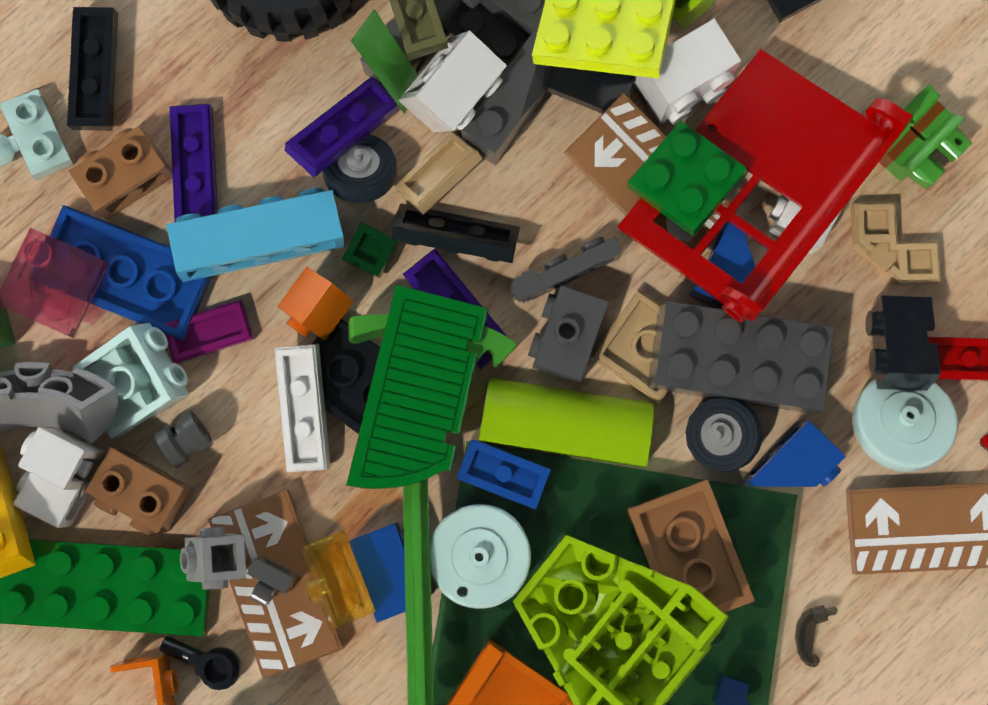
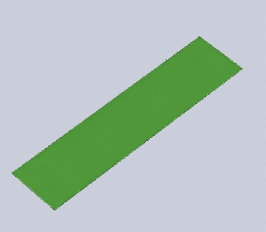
M373 9L350 41L402 112L405 113L407 108L400 103L399 99L417 78L418 73L376 10Z

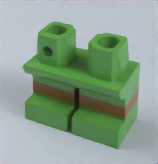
M929 84L904 108L905 111L913 116L905 130L879 161L883 167L900 181L909 176L924 189L934 184L946 171L930 156L936 148L953 162L972 144L964 132L958 128L964 119L957 114H951L937 100L940 95Z

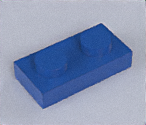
M471 439L456 479L536 509L551 469Z

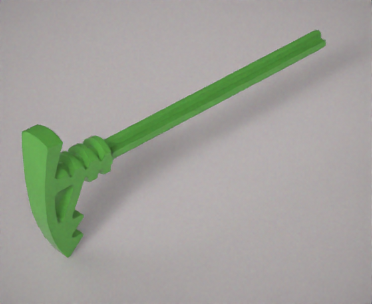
M388 314L351 317L348 320L349 341L353 344H358L383 336ZM484 326L481 343L468 340L465 351L478 354L476 363L485 353H490L492 355V365L496 368L516 349L517 343L507 336ZM428 479L412 485L403 486L408 705H434Z

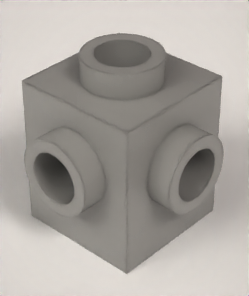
M225 527L199 528V537L185 538V547L182 548L180 553V565L183 573L186 574L187 581L202 582V590L228 588V580L246 578L247 552L244 544V534L226 535Z

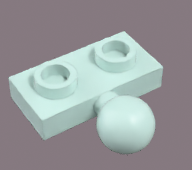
M38 88L0 103V108L13 134L9 137L0 134V167L9 164L17 151H21L35 181L74 165Z

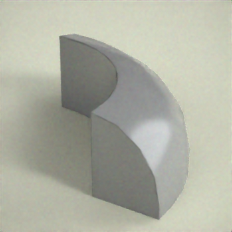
M50 362L15 363L13 370L0 371V432L23 427H51L76 434L92 444L104 434L114 420L118 408L117 389L105 379L77 367L72 372L53 369Z

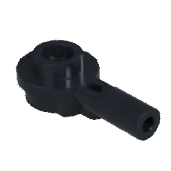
M166 636L160 645V652L196 667V675L200 676L204 684L211 689H228L237 682L241 675L242 666L240 658L230 648L217 647L208 652H203L169 636Z

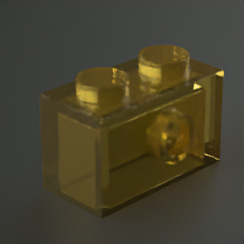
M344 530L302 547L300 553L310 577L304 580V585L313 605L320 603L330 631L376 612Z

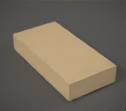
M453 131L404 176L395 187L404 198L424 214L482 160V157L474 147Z

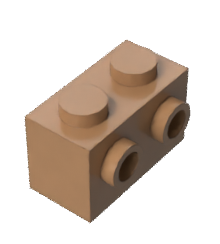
M140 126L119 132L113 137L111 144L100 151L95 150L86 153L77 161L78 165L69 170L94 212L106 220L173 178L171 168L150 136Z
M110 447L85 493L96 498L94 505L99 509L115 516L118 512H121L132 518L130 525L133 528L153 536L154 532L164 533L170 531L193 487L123 448Z

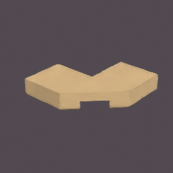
M868 202L851 205L853 247L895 285L937 284L941 282L939 241L898 242L895 202Z

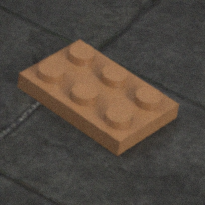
M708 479L627 509L649 569L695 587L724 613L755 601Z

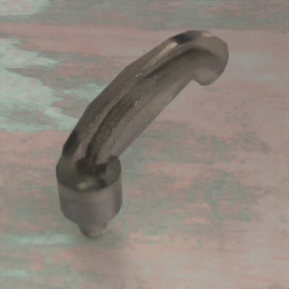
M824 605L809 608L801 614L796 623L795 643L797 653L800 659L810 667H816L820 662L819 657L816 654H812L816 624L827 622L829 616L837 614L838 609L836 607L825 609Z

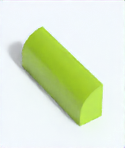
M490 377L479 442L630 466L647 467L653 429L654 405L653 402Z

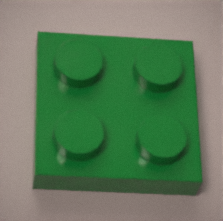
M680 120L629 179L628 188L694 237L746 176L747 168Z

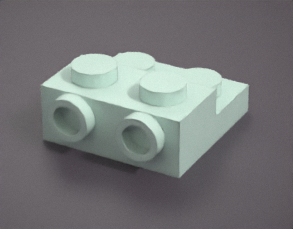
M150 323L129 326L72 367L73 370L77 367L91 372L116 387L118 408L114 420L106 430L111 439L123 436L148 418L163 413L190 395L185 387L188 383L186 372L180 365L171 362L165 351V348L168 346L166 336L160 329L152 327Z

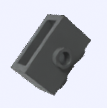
M562 285L557 296L549 293L541 316L549 319L544 335L535 333L528 356L535 358L532 368L579 384L586 369L608 301Z

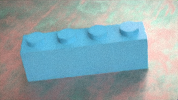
M311 188L300 192L299 197L283 200L280 196H273L260 200L258 202L259 205L242 208L241 205H229L220 208L217 211L218 214L201 217L200 214H186L178 217L175 223L166 224L177 275L182 282L345 248L333 190L324 191L322 188Z

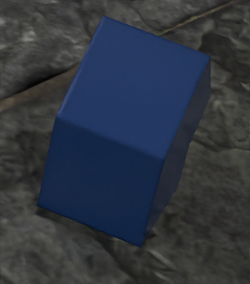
M719 672L712 699L716 705H750L746 699L750 685L744 680Z

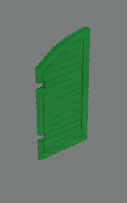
M399 285L395 286L346 486L379 490L399 488L429 479L442 471L451 472L457 446L444 443L447 431L454 434H460L478 357V354L465 350L468 340L481 343L488 313L487 308Z

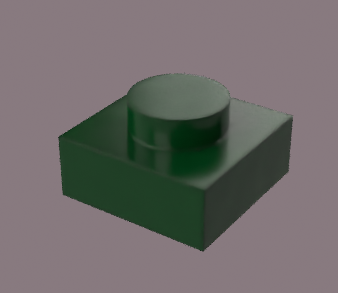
M360 222L342 260L380 279L398 245V241L392 240L390 236Z

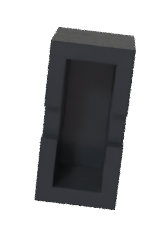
M881 295L873 310L868 311L866 316V333L868 336H872L873 349L869 355V370L871 374H876L877 389L928 391L941 375L937 343H928L927 331L935 329L932 297Z

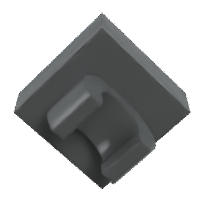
M264 556L256 557L247 574L259 581L249 599L265 607L266 604H270L277 590L284 594L291 591L299 574Z

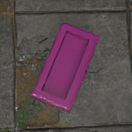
M242 300L194 314L189 322L190 328L184 341L165 334L173 362L176 364L255 340ZM180 319L166 323L165 325H168L176 329Z

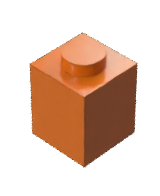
M306 266L277 307L290 316L286 324L305 338L313 332L326 341L354 300L333 283Z

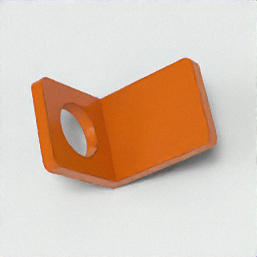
M160 654L123 660L110 666V673L152 666L157 705H175L174 696L178 695L179 682L176 671L170 668L169 655Z

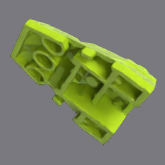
M565 535L513 600L539 650H544L555 670L553 676L559 687L564 686L574 705H665L712 647L711 642L720 633L729 617L695 587L568 535Z

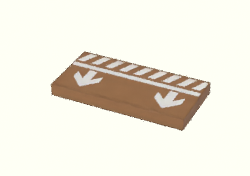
M623 93L565 150L564 154L626 216L641 198L628 188V181L666 136ZM725 199L721 205L727 208L730 202ZM714 212L694 237L662 213L654 222L694 250L720 215Z
M988 483L846 490L852 574L988 568Z
M289 490L276 493L208 519L210 527H225L226 535L244 534V544L247 552L246 578L229 580L263 679L345 648ZM264 556L299 574L291 591L284 594L277 590L270 604H266L265 607L249 599L259 580L248 575L247 572L254 558Z

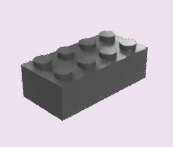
M666 301L659 307L648 388L707 398H732L741 400L746 404L804 413L824 410L834 327L760 315L755 321L745 319L741 323L731 318L722 309Z

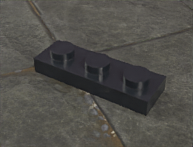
M73 7L67 126L71 130H113L118 13L112 7Z
M400 203L392 224L391 239L413 246L422 245L442 249L454 254L463 253L483 257L494 262L513 263L520 227L432 209L422 214L414 206Z

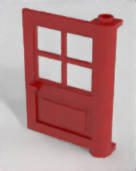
M760 49L695 129L696 132L745 166L747 171L753 174V176L727 208L723 205L717 208L715 213L720 215V217L694 250L656 224L654 221L661 212L642 198L636 202L620 222L618 229L724 304L722 309L731 318L741 323L745 319L755 321L905 130L913 115L889 100L876 98L866 109L865 117ZM760 180L801 207L800 211L776 241H773L734 214ZM727 222H730L769 249L742 284L702 256L703 252Z

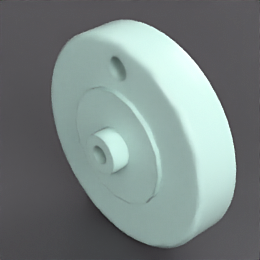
M875 378L865 387L855 402L852 412V426L859 445L874 461L892 470L914 472L934 465L948 453L957 436L958 418L950 397L935 382L928 391L877 389Z
M474 504L459 508L440 522L430 540L431 576L440 591L459 605L475 609L500 605L519 591L529 573L531 549L527 535L520 523L512 515L498 507Z

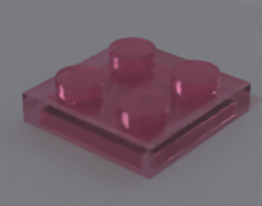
M30 228L0 288V306L74 338L110 263Z

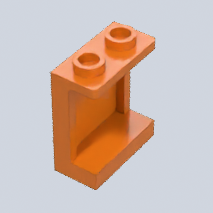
M489 639L446 705L574 704L566 690Z

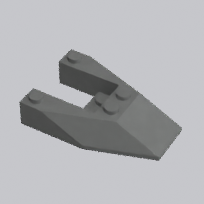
M434 0L444 33L448 37L471 31L507 65L500 76L503 79L500 86L491 96L483 99L475 110L476 114L473 119L461 130L462 138L474 147L482 157L496 165L549 93L545 91V87L552 66L534 64L532 58L545 0H482L473 9L462 0ZM393 17L386 24V27L407 57L395 17ZM428 55L409 60L416 72ZM361 57L360 60L365 75L368 77L372 76L383 86L363 57Z

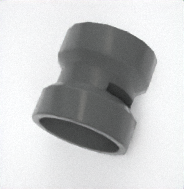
M191 410L181 415L174 427L165 426L154 433L160 450L176 468L189 461L191 453L195 451L203 452L213 445V440L206 427Z

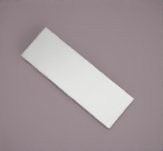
M319 344L274 348L286 471L327 470L331 467Z

